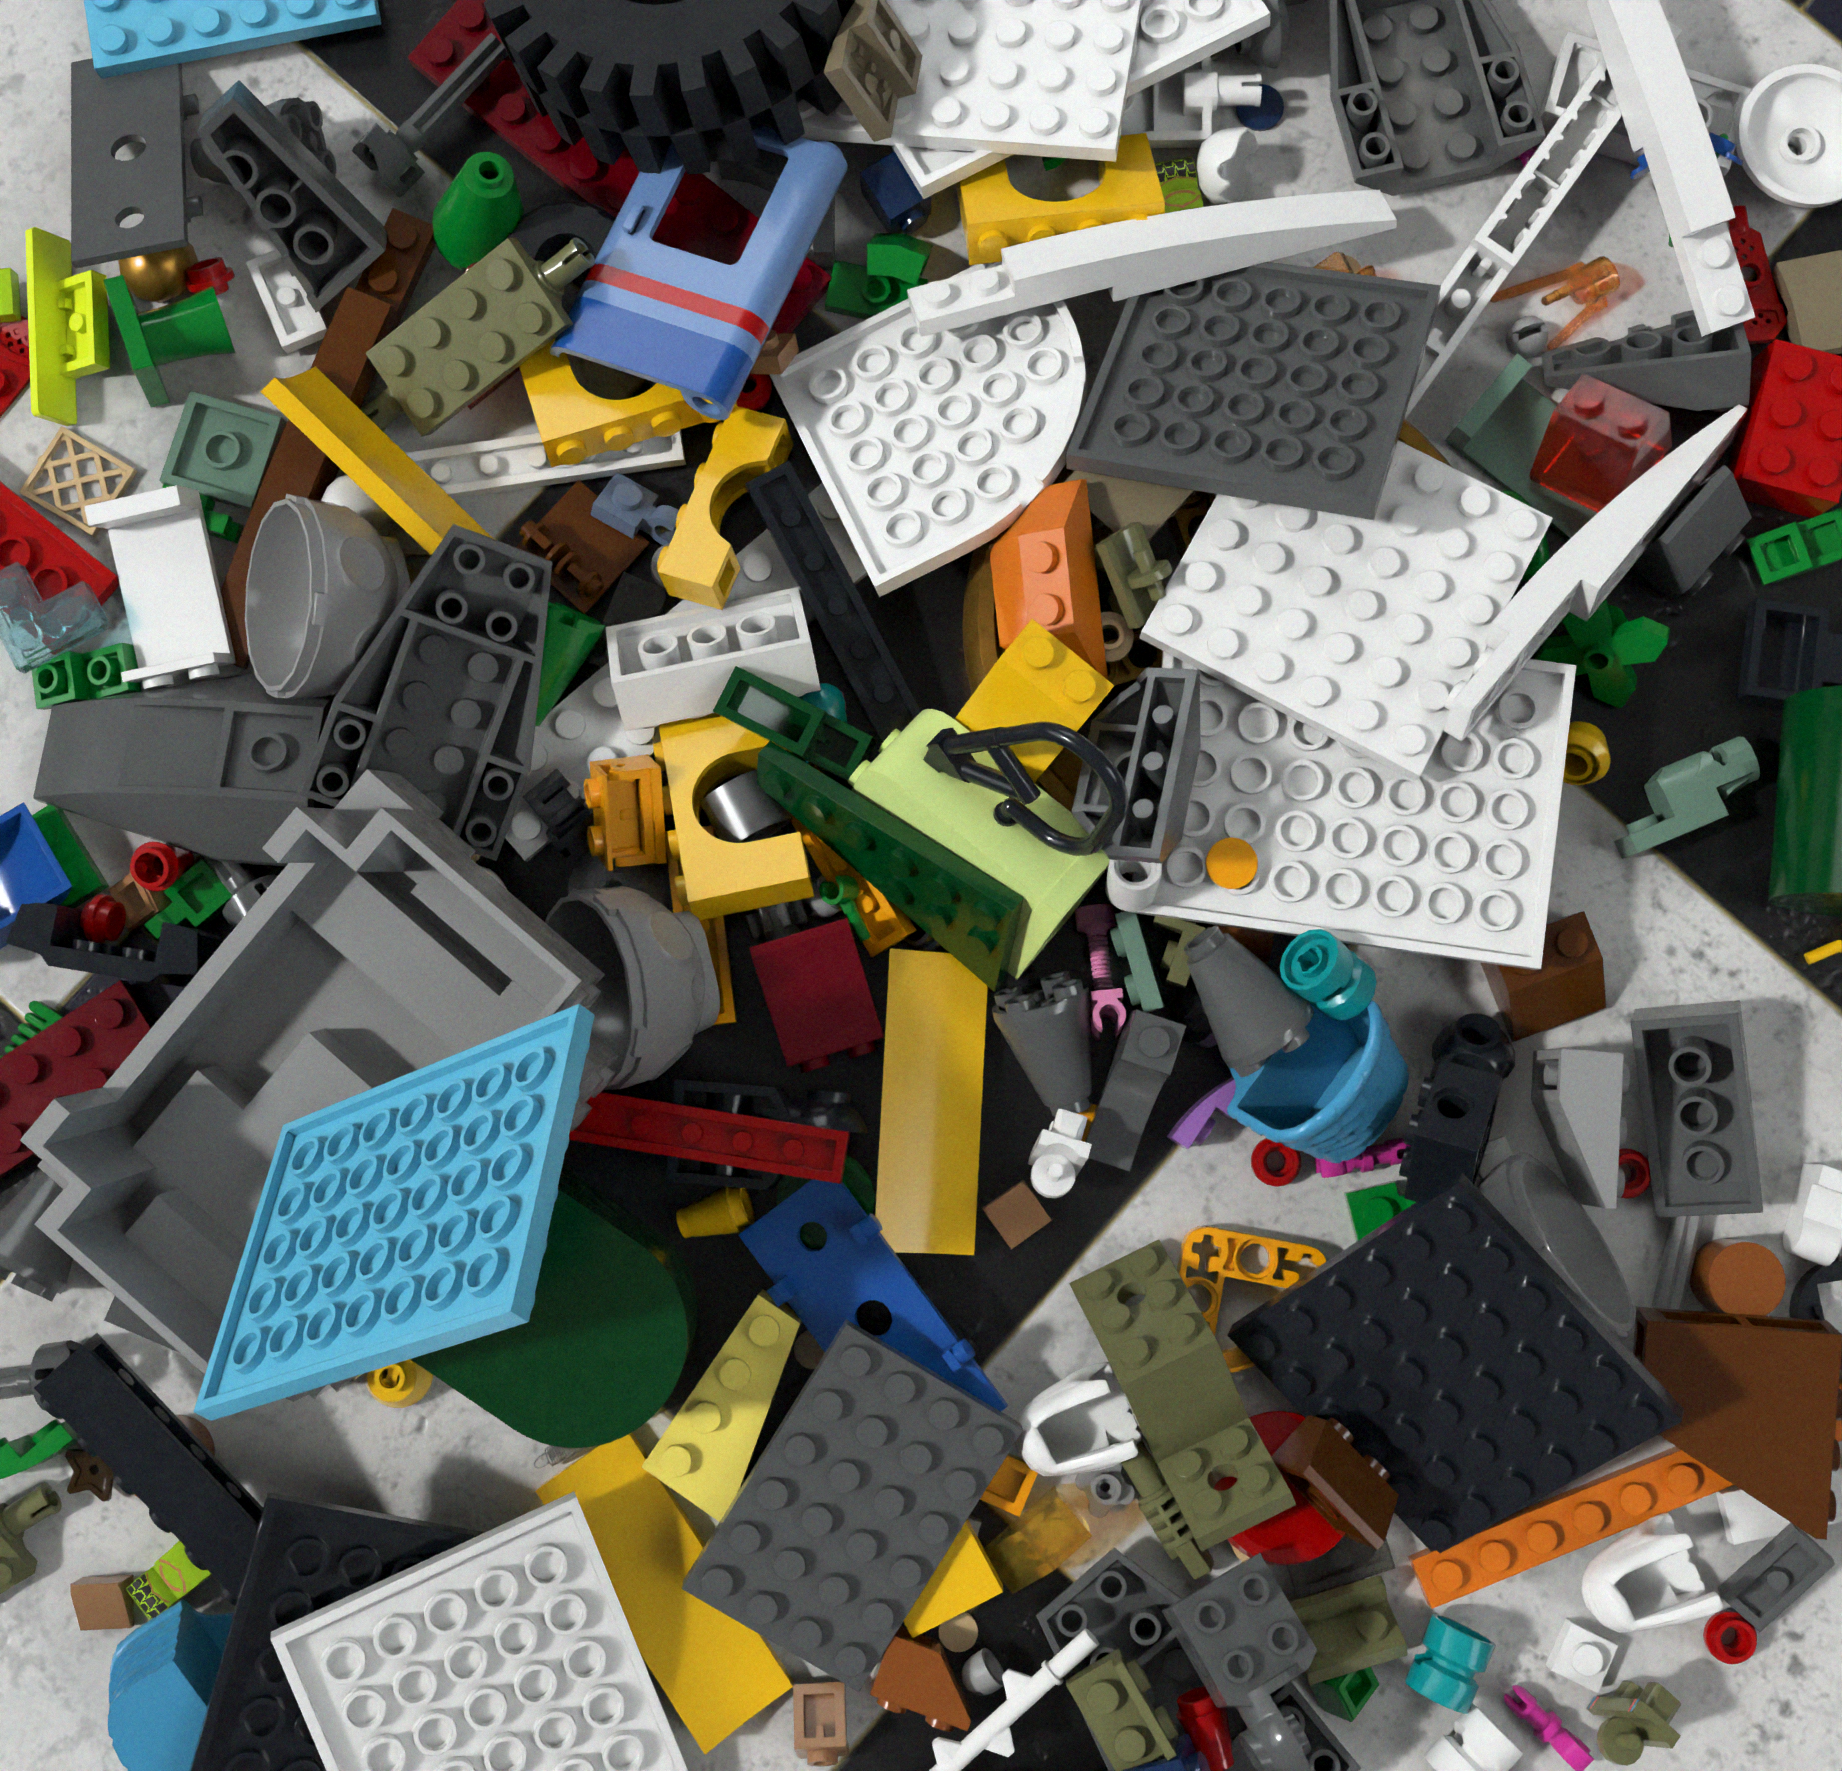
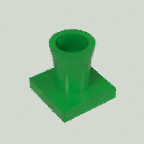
M123 275L103 280L133 371L151 408L170 403L158 366L202 356L236 353L213 286L174 303L139 312Z

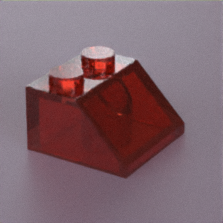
M1583 373L1552 413L1529 474L1530 480L1598 513L1640 476L1661 461L1672 447L1669 412Z

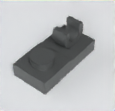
M1790 1523L1720 1585L1718 1590L1721 1598L1761 1632L1835 1565L1832 1556L1804 1531Z

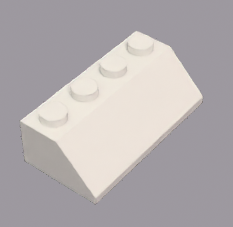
M798 587L728 601L725 603L723 610L704 606L605 627L611 684L625 732L640 728L651 729L660 724L687 718L697 719L715 713L713 709L735 666L797 697L821 690Z

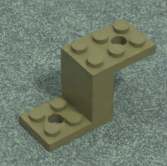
M1159 1239L1069 1283L1114 1372L1143 1438L1201 1552L1296 1505L1289 1487L1248 1417L1217 1339ZM1133 1296H1145V1298L1136 1305H1124L1126 1301ZM1224 1477L1238 1478L1237 1482L1227 1490L1218 1491L1213 1489L1215 1484Z

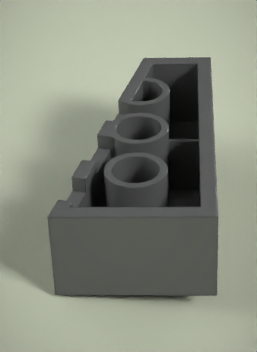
M240 80L204 112L197 130L198 134L234 189L240 191L253 211V218L263 233L266 232L282 255V262L292 277L295 276L307 293V300L315 312H318L386 251L387 232L383 228L384 226Z

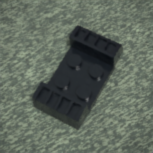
M31 903L20 906L6 943L40 954L48 966L185 987L226 938L203 930L163 922L157 953L106 945L87 940L85 932L80 925L82 910L55 904Z

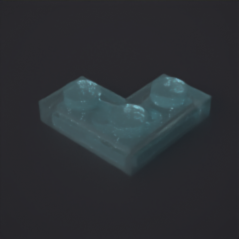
M15 562L0 570V639L16 670L25 674L112 628L93 589L86 582L81 581L43 601L24 565Z

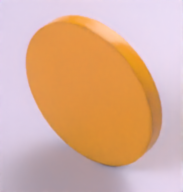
M1230 837L1219 840L1210 848L1206 856L1205 865L1207 874L1216 885L1225 889H1238L1247 885L1254 878L1258 867V860L1254 849L1246 841Z

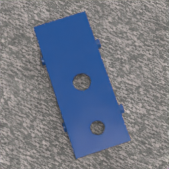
M812 1179L739 1234L741 1240L775 1284L766 1291L777 1307L786 1302L789 1303L824 1352L830 1346L844 1321L847 1319L860 1327L857 1322L859 1306L868 1300H876L888 1307L892 1316V1323L886 1333L873 1336L997 1410L1003 1411L1007 1408L1008 1404L973 1358L975 1351L971 1344L965 1338L960 1340L882 1236L880 1231L883 1228L879 1220L872 1213L868 1215L865 1213L843 1182L838 1184ZM817 1222L824 1227L827 1233V1241L824 1247L812 1250L802 1243L800 1230L805 1223Z

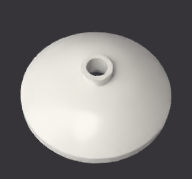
M1796 64L1783 67L1762 79L1750 91L1742 103L1735 125V144L1738 157L1743 160L1742 166L1753 183L1775 200L1802 208L1824 207L1842 200V73L1840 71L1817 64ZM1788 145L1794 146L1798 151V155L1794 154Z

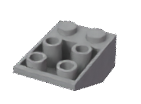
M1564 1048L1533 1051L1531 1101L1569 1190L1582 1205L1617 1209V1198L1622 1197L1625 1188L1624 1171L1619 1167V1147L1624 1146L1627 1138V1121L1624 1116H1621L1622 1095L1627 1094L1630 1083L1629 1068L1627 1065H1623L1624 1053Z

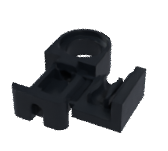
M556 768L522 797L548 826L546 835L556 849L560 851L572 867L580 868L581 865L576 859L589 849L587 829L589 826H594L593 808L586 809L583 805L586 802L585 798L583 799L579 795L575 799L570 794L567 788L571 784ZM554 827L559 831L556 835L551 831Z

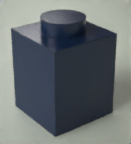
M895 151L859 172L861 193L887 233L900 234L904 231L905 234H910L927 222L928 216L931 215V196L925 199L922 198Z

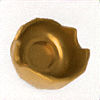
M189 242L186 247L118 260L120 275L124 276L129 290L138 298L157 303L186 293V282L189 278L185 270L198 262L194 246Z

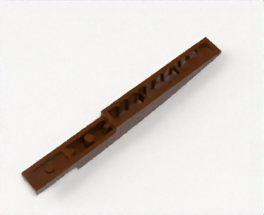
M392 208L383 227L387 232L386 251L363 270L355 289L347 286L311 368L316 366L359 409L362 407V402L377 372L366 352L398 327L436 245L433 224L395 208ZM289 419L272 457L221 588V596L236 663L232 665L247 670L251 661L248 654L245 626L246 581L251 551L261 521L272 504L284 500L286 494L321 501L327 486L335 480L340 469Z

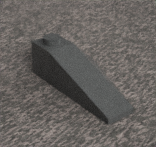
M1694 310L1671 315L1670 325L1648 331V327L1640 324L1629 327L1628 335L1621 339L1609 342L1605 338L1594 337L1541 353L1545 386L1695 411L1710 410L1722 412L1730 410L1737 405H1749L1751 350L1743 322L1702 337Z

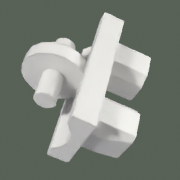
M1058 1109L1049 1129H1042L1028 1160V1164L1033 1166L1030 1178L1032 1185L1042 1196L1054 1199L1068 1193L1072 1188L1076 1176L1088 1159L1092 1144L1081 1141L1087 1117L1064 1109Z

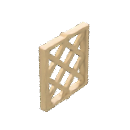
M61 426L44 454L39 456L37 465L19 493L96 538L101 528L88 526L84 506L121 498L138 471ZM73 440L91 451L76 455ZM62 442H66L69 457L53 460V456ZM101 457L120 468L104 471ZM94 458L97 473L81 477L78 462ZM71 464L74 479L58 483L55 468ZM48 470L51 485L35 489L34 485L43 471ZM122 475L123 478L115 491L109 494L106 479ZM99 481L102 496L86 500L83 484ZM76 486L79 502L63 505L60 490ZM52 492L56 507L38 496ZM81 509L84 524L66 514V512Z

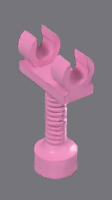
M1109 904L1087 905L1077 908L1074 912L1076 929L1080 933H1085L1089 938L1088 946L1090 947L1089 952H1091L1089 955L1091 957L1093 986H1095L1094 991L1090 992L1091 1035L1099 1042V1032L1102 1033L1103 1030L1101 1018H1109L1115 1024L1114 1033L1116 1040L1122 1031L1126 1019V1009L1122 1004V988L1113 989V985H1111L1113 981L1111 980L1110 956H1108L1107 932L1111 927L1116 926L1114 906Z

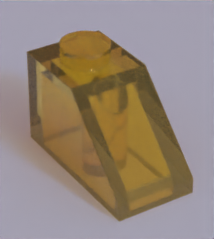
M1054 1485L987 1545L984 1550L999 1578L1014 1594L1054 1571L1092 1537V1533L1085 1519Z

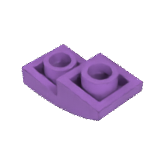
M1232 1077L1200 1098L1175 1124L1167 1138L1185 1149H1189L1193 1142L1200 1146L1216 1123L1210 1117L1214 1110L1226 1118H1232L1228 1115L1227 1108L1235 1094L1236 1084L1234 1078Z

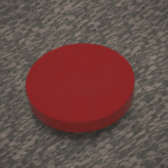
M1285 1411L1264 1412L1249 1417L1270 1456L1277 1451L1305 1420L1302 1415ZM1224 1477L1215 1484L1213 1489L1218 1491L1227 1490L1237 1482L1238 1478ZM1283 1477L1296 1505L1227 1539L1235 1548L1248 1557L1260 1553L1266 1564L1276 1566L1298 1565L1313 1560L1328 1552L1343 1537Z

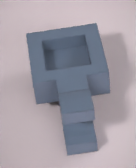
M616 472L593 503L591 516L632 539L639 530H642L661 545L670 543L674 536L679 510L669 505H661L656 508L659 495Z

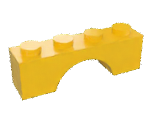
M734 406L729 418L717 424L712 439V450L706 463L702 462L696 471L694 490L688 504H683L678 511L676 531L670 545L664 546L659 554L657 571L670 596L723 610L740 571V565L731 544L719 534L721 521L728 507L738 497L748 492L745 483L787 461L794 444L784 418Z

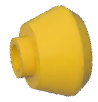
M1582 721L1570 722L1563 782L1570 785L1594 783L1605 776L1610 766V754L1606 737L1598 727Z
M409 1359L364 1373V1378L369 1393L376 1401L391 1408H405L417 1403L426 1395L432 1384L433 1374Z

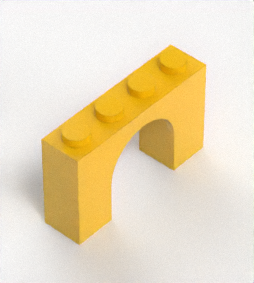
M1147 134L1121 135L1116 162L1098 160V180L1100 185L1089 194L1076 199L1052 202L1033 199L1021 194L1009 181L1005 159L957 182V196L969 265L1002 262V248L1131 219H1136V221L1148 220L1147 216L1164 214L1165 201Z
M555 339L519 366L540 437L552 468L563 464H577L586 457L606 451L624 450L633 443L656 436H671L680 429L703 422L714 423L720 421L694 410L686 403L680 390L656 383L646 392L628 399L611 400L595 396L585 390L574 377L567 353H561L559 357L550 354V348ZM702 398V399L705 400L706 402H708V403H710V404H713L711 401Z
M711 713L697 719L687 718L660 724L661 742L653 743L656 763L661 767V772L666 771L668 785L662 786L663 807L666 816H674L676 829L670 830L667 833L673 860L681 859L683 875L675 876L676 889L681 906L689 904L692 913L699 920L814 897L807 855L800 832L746 843H732L712 836L700 825L701 800L724 780L757 769L758 753L769 741L717 713Z

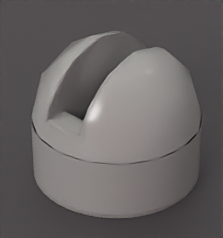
M1524 316L1518 319L1506 335V344L1509 351L1515 356L1518 353L1524 359L1535 357L1541 352L1548 341V328L1545 322L1536 316ZM1531 329L1537 332L1521 340L1518 336L1519 333Z
M820 876L812 882L814 897L802 899L803 906L808 904L812 910L810 916L817 919L832 917L842 910L840 904L830 905L822 900L819 887L822 882H827L824 876Z
M981 1649L970 1656L965 1662L961 1672L962 1682L969 1691L979 1696H986L1004 1686L1002 1679L1004 1671L995 1655L989 1649Z

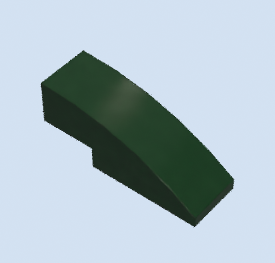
M735 666L713 709V712L767 741L773 742L788 752L848 782L858 766L866 759L868 760L877 743L873 736Z

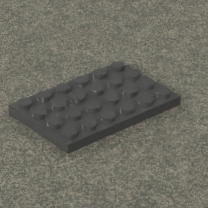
M846 1319L682 1583V1589L859 1692L1023 1431L1022 1425Z

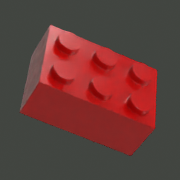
M1775 339L1753 359L1750 373L1749 405L1743 406L1748 410L1733 442L1727 468L1732 471L1744 501L1813 518L1838 504L1842 491V356Z

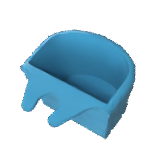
M1373 1000L1359 1015L1348 1020H1333L1312 1006L1314 1014L1311 1021L1305 1027L1310 1037L1300 1047L1288 1053H1284L1282 1049L1265 1058L1266 1061L1260 1069L1246 1077H1240L1234 1068H1229L1235 1080L1236 1089L1233 1099L1227 1108L1228 1115L1233 1119H1237L1245 1127H1250L1258 1135H1264L1266 1139L1275 1143H1282L1286 1147L1303 1151L1315 1158L1324 1159L1331 1163H1341L1343 1160L1348 1161L1364 1152L1366 1147L1372 1145L1385 1131L1388 1123L1393 1120L1403 1101V1095L1407 1091L1409 1080L1408 1065L1399 1053V1049L1390 1035L1389 1025L1383 1017L1379 1005Z
M183 1599L135 1629L124 1640L119 1642L110 1666L109 1736L113 1739L112 1746L120 1762L128 1771L190 1770L234 1612L217 1615L202 1614L193 1609Z

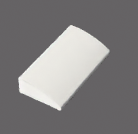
M1567 32L1539 110L1546 136L1602 59L1603 53L1598 40ZM1685 68L1708 133L1711 132L1718 136L1725 133L1728 135V140L1735 144L1737 115L1751 88ZM1621 116L1595 153L1640 166L1636 159L1644 153V150L1633 152L1624 120ZM1719 156L1717 160L1724 178L1732 162Z

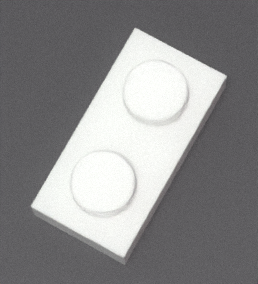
M275 249L247 261L246 264L281 347L289 354L324 339L328 325L321 309L315 312L306 298L307 293L295 276L292 277L281 260L282 255L278 249Z

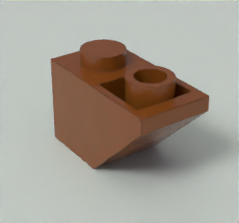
M900 1626L878 1661L871 1681L870 1695L877 1697V1703L889 1711L905 1714L906 1710L909 1709L925 1715V1721L937 1729L953 1732L955 1727L968 1731L971 1723L970 1706L940 1640L925 1634L912 1638L908 1629Z

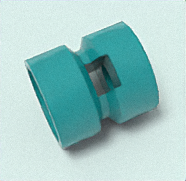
M1315 929L1298 935L1288 945L1282 955L1280 973L1284 983L1303 999L1308 1000L1317 1010L1333 1020H1348L1359 1015L1369 1005L1375 994L1377 981L1374 970L1362 958L1350 951L1346 945L1327 931Z
M1432 1614L1422 1637V1642L1427 1648L1426 1653L1415 1654L1405 1683L1416 1692L1446 1708L1468 1714L1479 1688L1473 1677L1475 1673L1486 1671L1496 1645L1490 1639L1465 1625L1447 1617Z

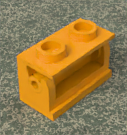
M648 754L591 761V778L584 780L586 804L589 809L593 808L594 826H589L587 829V839L591 855L597 856L608 871H613V859H615V866L618 867L667 863L661 767Z

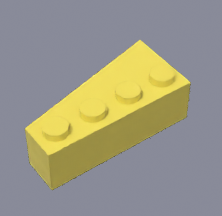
M764 1289L757 1295L641 1466L719 1522L742 1487L801 1327L802 1321L794 1310L785 1304L777 1307Z

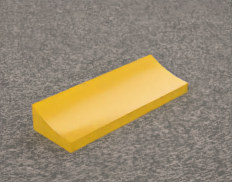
M316 366L292 377H274L261 391L268 400L430 555L433 554L452 524L494 539Z
M890 948L875 1217L883 1228L880 1233L895 1253L974 1255L988 986L950 953Z
M631 1432L613 1442L596 1446L546 1480L535 1492L544 1505L575 1492L640 1654L697 1744L706 1755L751 1717L790 1690L794 1685V1680L767 1638L682 1589L684 1578L706 1544L669 1487L641 1467L648 1455L634 1433Z

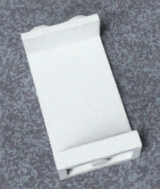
M175 485L84 506L88 526L108 529L138 665V669L121 672L123 682L143 683L144 690L158 689L175 685L173 680L175 676L189 674L190 680L206 679L219 676V667L235 664V655L199 490Z

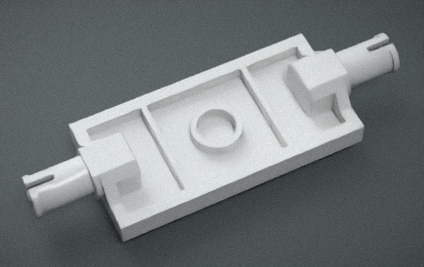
M1211 56L1127 97L1121 135L1146 133L1151 149L1200 148L1201 144L1212 135V111H1216L1217 106L1260 107L1262 86H1259V84L1262 82L1261 73L1255 75H1218L1217 70H1212Z

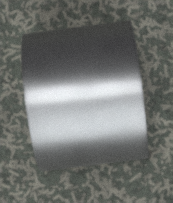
M757 769L742 774L721 785L700 802L718 838L732 843H746L766 839L784 828L793 819L789 811L757 784Z

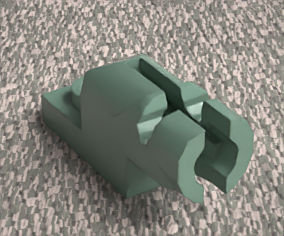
M1738 736L1712 747L1709 753L1706 751L1698 752L1660 768L1644 785L1654 814L1626 825L1629 835L1614 841L1621 858L1638 854L1728 816L1729 814L1723 800L1760 777L1757 757L1745 737Z

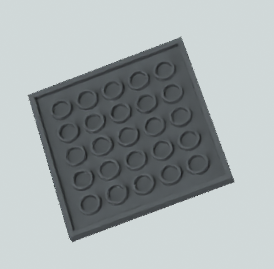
M1264 262L1128 298L1066 452L1067 469L1374 520L1438 307L1441 285Z

